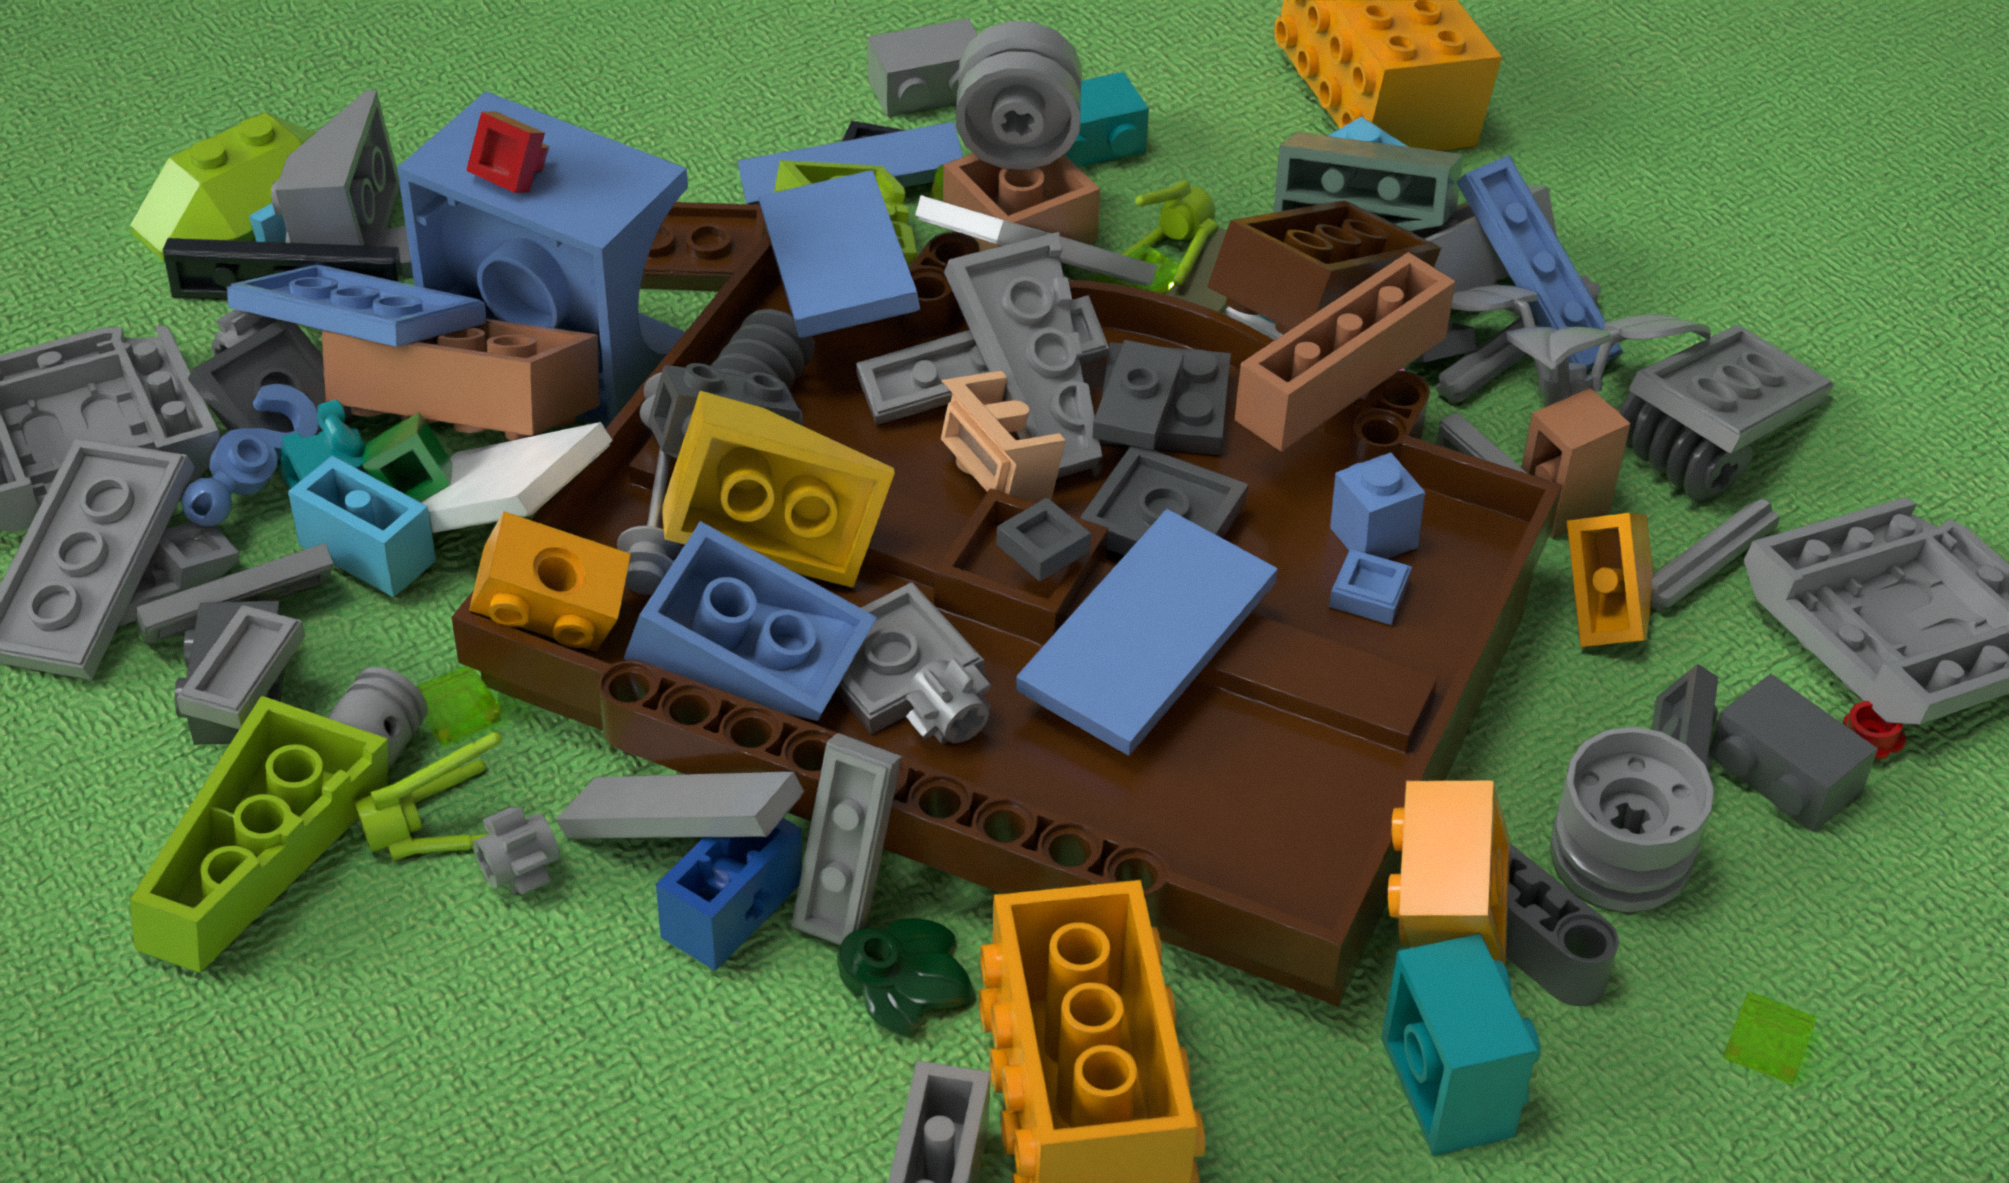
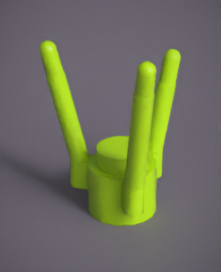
M1184 179L1172 187L1148 192L1135 198L1136 205L1140 207L1165 202L1159 217L1160 225L1121 254L1136 259L1166 236L1176 240H1189L1194 237L1173 278L1175 286L1183 285L1207 239L1218 230V224L1213 221L1216 209L1212 198L1206 191L1196 186H1190L1188 181Z
M492 732L393 785L372 791L370 796L355 800L356 811L371 853L388 847L392 860L396 861L413 854L474 849L473 842L488 834L412 839L410 832L422 829L415 803L485 771L486 764L483 760H476L465 766H460L499 745L502 741L501 734Z

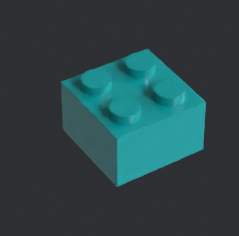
M1480 933L1397 951L1381 1040L1432 1156L1515 1137L1523 1105H1527L1529 1101L1528 1085L1533 1065L1540 1058V1043L1537 1031L1529 1018H1521L1511 998L1512 989L1507 969L1502 961L1493 960Z

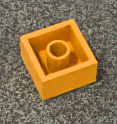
M1406 781L1405 808H1394L1392 814L1393 847L1395 851H1402L1401 874H1390L1388 883L1389 913L1391 918H1399L1401 945L1414 948L1480 933L1493 960L1502 961L1506 967L1510 838L1494 781Z

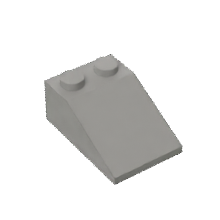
M377 90L363 92L287 157L279 181L273 182L271 190L273 209L276 215H283L286 225V243L378 245L381 230L388 228L400 184ZM380 230L363 242L361 232Z

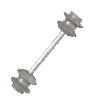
M661 373L650 377L644 386L646 400L641 405L640 417L649 429L651 427L648 420ZM659 449L647 526L629 528L620 534L617 541L618 550L631 554L625 585L630 590L645 595L655 592L683 548L680 543L664 540V529L660 528L662 504L665 498L671 455L662 452L661 449Z

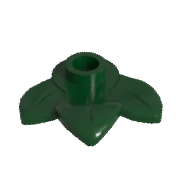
M907 918L894 922L884 931L873 928L858 929L849 933L839 947L837 965L844 985L855 994L863 996L867 1013L876 1023L898 1035L912 1039L916 1036L922 1021V1008L961 1007L969 1005L974 998V990L966 970L956 959L947 955L954 943L955 935L951 930L937 922L919 918Z

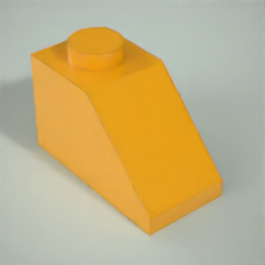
M1623 513L1567 520L1580 646L1590 647L1647 640L1652 599L1651 580L1654 577L1647 515Z

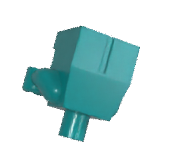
M335 399L318 405L317 423L323 430L318 435L302 438L299 432L282 437L280 474L288 490L293 488L331 456L368 474L362 465L366 444H364L357 428L350 429L344 424L346 419L345 412L339 400Z

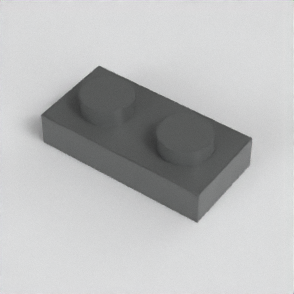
M1697 664L1656 697L1651 730L1663 732L1686 744L1709 770L1711 756L1708 754L1711 729L1718 714L1715 700L1719 677Z

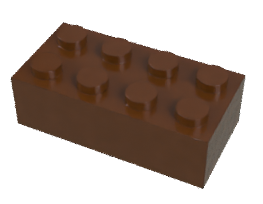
M1343 200L1230 220L1207 287L1227 297L1226 304L1230 308L1248 315L1260 314L1276 322L1275 329L1284 335L1407 252L1434 268L1442 247Z

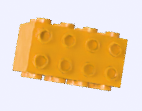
M1458 0L1283 1L1281 14L1276 19L1274 25L1276 42L1297 68L1298 74L1305 79L1319 99L1321 106L1327 110L1339 128L1363 117L1406 146L1412 148L1443 151L1476 147L1478 145L1502 56Z
M1141 880L994 895L992 944L980 946L981 972L985 989H979V1010L983 1033L992 1032L995 1048L989 1050L992 1087L994 1093H1003L1006 1110L1000 1111L1002 1144L1006 1156L1015 1155L1017 1173L1011 1175V1183H1200L1195 1157L1205 1155L1204 1126L1200 1111L1193 1109L1189 1092L1190 1068L1185 1047H1179L1175 1031L1176 1010L1171 987L1165 986L1161 970L1162 948L1157 927H1151Z

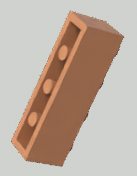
M1407 252L1243 361L1240 365L1234 420L1279 451H1284L1443 341L1447 335L1456 281Z

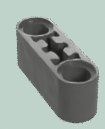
M1510 843L1506 958L1563 1003L1573 1006H1587L1599 1001L1606 992L1619 946V937L1616 929L1609 921Z

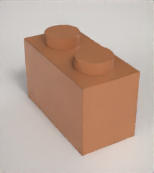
M1592 388L1583 390L1532 413L1521 468L1530 475L1562 484L1554 525L1550 534L1552 539L1568 533L1567 520L1599 517L1610 513L1631 423Z

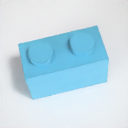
M334 456L328 458L288 491L299 546L308 549L326 543L335 566L392 597L400 593L436 561L428 506Z

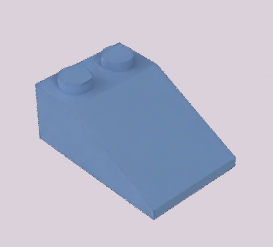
M700 521L640 613L624 659L645 662L776 711L818 721L877 617Z

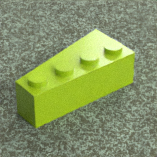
M261 696L131 896L130 908L134 949L201 973L359 819L354 801L370 796V792L388 786V738Z

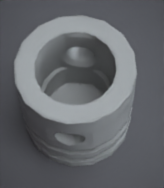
M367 667L359 672L355 681L351 683L347 692L341 697L327 718L388 738L389 772L408 745L411 737L414 736L418 727L425 720L428 706L421 691L408 678L383 667Z

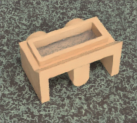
M1002 371L941 380L952 392L951 402L948 403L941 440L956 456L957 467L963 472L973 475L987 492L992 488L1033 503H1038L1046 497L1051 500L1066 442L1063 436L1057 433L1015 440L1009 432L1023 430L1026 427L1030 408L1021 401L1011 400L1002 402L1008 378Z

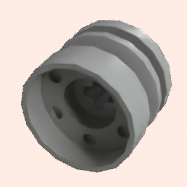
M1633 726L1609 729L1584 741L1570 759L1563 785L1562 798L1559 802L1557 816L1553 825L1549 851L1557 874L1575 894L1601 908L1626 913L1656 909L1677 897L1690 879L1693 864L1698 854L1699 842L1703 838L1712 809L1714 787L1706 765L1686 744L1663 732Z

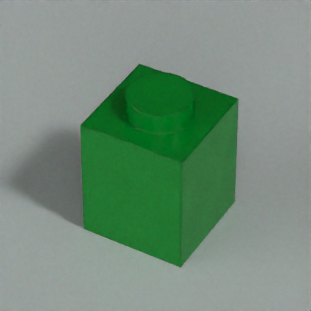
M420 412L373 438L365 445L362 465L367 473L419 502L451 485L453 463Z

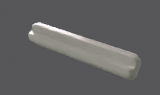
M1759 499L1755 503L1748 504L1656 572L1651 580V608L1662 611L1666 607H1671L1750 548L1752 541L1761 539L1778 526L1780 519L1779 515L1772 510L1771 502Z

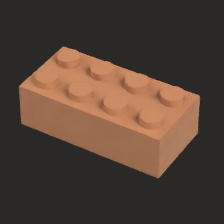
M486 319V324L394 347L335 332L322 331L325 401L337 399L343 406L351 407V413L354 415L377 416L393 413L401 415L402 421H405L420 412L427 424L436 421L453 423L455 431L464 433H476L488 429L505 431V438L517 440L543 434L542 431L554 426L572 424L576 422V416L600 406L598 335Z

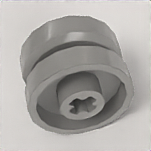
M1008 21L986 28L972 39L960 59L959 87L956 103V129L965 147L984 162L1003 169L1030 170L1051 164L1068 152L1080 131L1082 64L1074 46L1054 29L1036 22Z

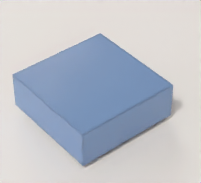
M1350 549L1331 591L1329 607L1392 625L1409 585L1412 566Z

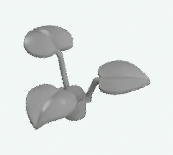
M1507 285L1480 286L1455 292L1451 306L1452 309L1463 311L1508 309L1520 315L1524 328L1507 331L1506 340L1533 357L1539 376V390L1544 391V408L1588 388H1592L1594 391H1601L1602 374L1611 348L1621 341L1627 339L1660 338L1687 332H1693L1710 340L1711 334L1710 328L1706 325L1663 314H1642L1607 321L1604 323V330L1589 327H1564L1558 330L1552 327H1536L1528 303L1538 301V293L1526 288ZM1600 345L1591 375H1586V365L1569 363V356Z

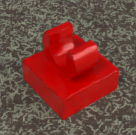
M483 111L480 114L466 171L514 193L530 192L535 171H543L550 147L543 144L545 133L497 111Z

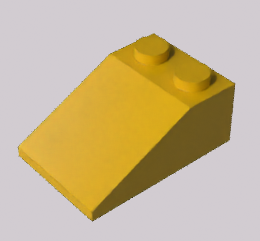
M699 391L662 504L664 540L685 545L701 521L797 574L853 588L894 477V468L765 408Z

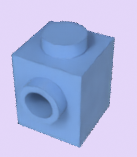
M1391 452L1363 463L1354 464L1335 474L1330 528L1348 550L1352 549L1384 559L1418 548L1425 491Z

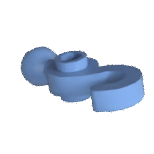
M282 384L266 385L260 388L253 401L254 408L261 412H280L286 415L292 421L294 431L283 433L264 428H241L231 430L223 435L210 456V470L213 477L197 479L189 484L182 493L183 514L191 522L198 524L200 527H214L227 519L232 508V493L249 495L257 493L267 485L277 467V460H281L282 457L281 444L283 436L299 432L303 438L316 434L318 430L317 411L314 403L303 392L292 386Z

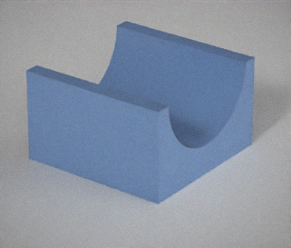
M485 91L397 167L414 284L419 287L479 299L485 303L486 319L598 335L600 406L576 416V418L590 424L601 422L606 429L685 333L683 330L638 313V303L644 267L655 236L674 203L688 188L687 168ZM497 111L545 133L543 144L550 147L543 171H535L530 192L514 193L466 171L481 112Z

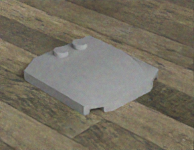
M155 326L157 337L125 338L122 327L99 328L0 355V530L14 533L30 527L75 437L187 455L195 467L188 482L199 479L210 466V456L220 440L219 430L204 399L188 381L190 371L168 326Z
M1904 497L1752 541L1744 563L1756 600L1797 637L1803 647L1814 653L1831 669L1848 689L1855 692L1863 701L1872 703V709L1886 722L1922 724L2009 694V563L1968 528L1950 519L1940 527H1937L1913 515L1912 513L1917 503Z

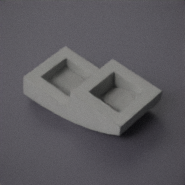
M189 522L165 529L119 625L122 626L136 621L138 606L218 579L239 562L238 550L216 526L200 527L196 523Z

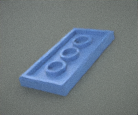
M873 170L758 196L762 217L799 338L920 310L916 287Z
M318 264L234 283L227 287L228 308L394 347L486 324L485 303L479 299Z
M1166 509L1016 676V691L1130 756L1275 585L1278 568Z

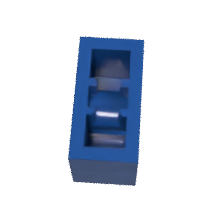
M782 818L767 837H704L656 884L660 937L716 971L799 886L803 868L801 828Z

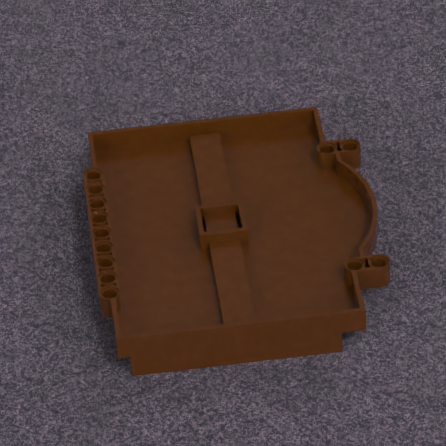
M944 232L934 236L909 267L917 290L920 310L812 336L815 340V354L810 363L805 365L806 367L802 374L795 380L789 391L798 408L802 411L803 426L893 467L895 474L854 587L799 575L859 608L913 582L984 659V677L992 687L983 696L991 704L985 726L974 737L961 743L947 741L946 744H941L934 735L924 739L907 717L871 735L836 692H834L817 721L776 711L645 662L626 660L624 656L638 617L653 595L636 593L626 585L624 586L618 620L596 652L586 648L568 647L557 642L555 638L521 627H508L498 624L490 617L469 611L473 591L451 617L458 663L480 671L484 687L602 730L607 742L619 750L686 775L794 772L804 792L787 813L812 822L827 741L837 733L902 756L883 849L1002 894L1141 880L1151 927H1157L1160 940L1339 1007L1388 903L1390 874H1401L1402 851H1395L1392 841L1394 808H1405L1406 781L1446 780L1524 615L1533 570L1552 532L1562 484L1423 441L1422 435L1430 389L1420 376L1405 371L1396 372L1370 390L1365 400L1357 399L1281 452L1234 420L1240 365L1243 361L1272 343L1273 339L1231 317L1180 298L1118 284L1068 280L1072 300L1089 295L1108 346L1110 342L1124 343V340L1159 347L1231 353L1221 456L1155 449L1154 451L1249 484L1246 504L1223 539L1278 568L1275 585L1130 756L1017 692L1016 676L1125 556L1107 549L1108 527L1081 519L1080 517L1130 447L1100 445L1102 458L1096 468L1056 479L1051 501L1091 533L1090 552L1044 580L1038 581L996 545L997 526L1036 503L992 488L987 492L973 475L965 473L957 467L956 456L941 440L948 404L875 426L856 373V363L970 330L944 271L950 259L980 252L979 244L969 235L959 232ZM768 233L760 240L646 381L650 377L662 373L664 365L686 368L689 364L699 363L711 366L718 359L723 348L729 344L734 333L740 329L746 317L755 311L773 309L792 316ZM1108 357L1081 365L1083 381L1089 384L1095 416L1102 400ZM646 381L606 428V431L613 440L609 443L610 446L548 500L531 521L617 549V541L622 532L632 527L647 526L660 447L653 431L643 423L640 417L641 405L646 400L644 396ZM1017 431L1009 432L1015 440H1020ZM1390 452L1425 491L1418 548L1388 559L1412 566L1409 585L1392 625L1329 607L1331 591L1349 552L1330 528L1335 474L1354 464L1363 463ZM672 456L666 492L677 461V458H674ZM662 514L661 523H660V528H661V529H664V528H663V514Z

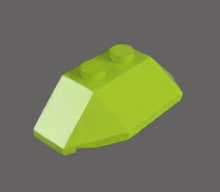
M264 112L256 117L245 119L240 124L209 139L196 142L192 147L170 156L130 224L132 235L162 261H165L163 248L167 238L252 241L256 239L249 216L272 203V184L274 181H279L287 157L313 136L315 132Z

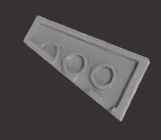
M1059 232L950 259L944 271L989 372L1002 371L1008 377L1002 401H1021L1030 408L1026 427L1023 430L1017 431L1020 440L1060 433L1066 440L1057 479L1096 468L1102 458L1099 439L1092 438L1095 415L1089 384L1084 383L1081 371L1080 358L1083 353L1079 333L1074 332L1069 305L1072 297L1068 277H1063L1060 255L1063 250Z

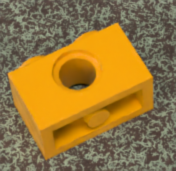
M504 511L484 545L469 611L490 617L498 624L508 627H521L555 638L557 642L568 647L586 648L596 652L618 620L631 554Z

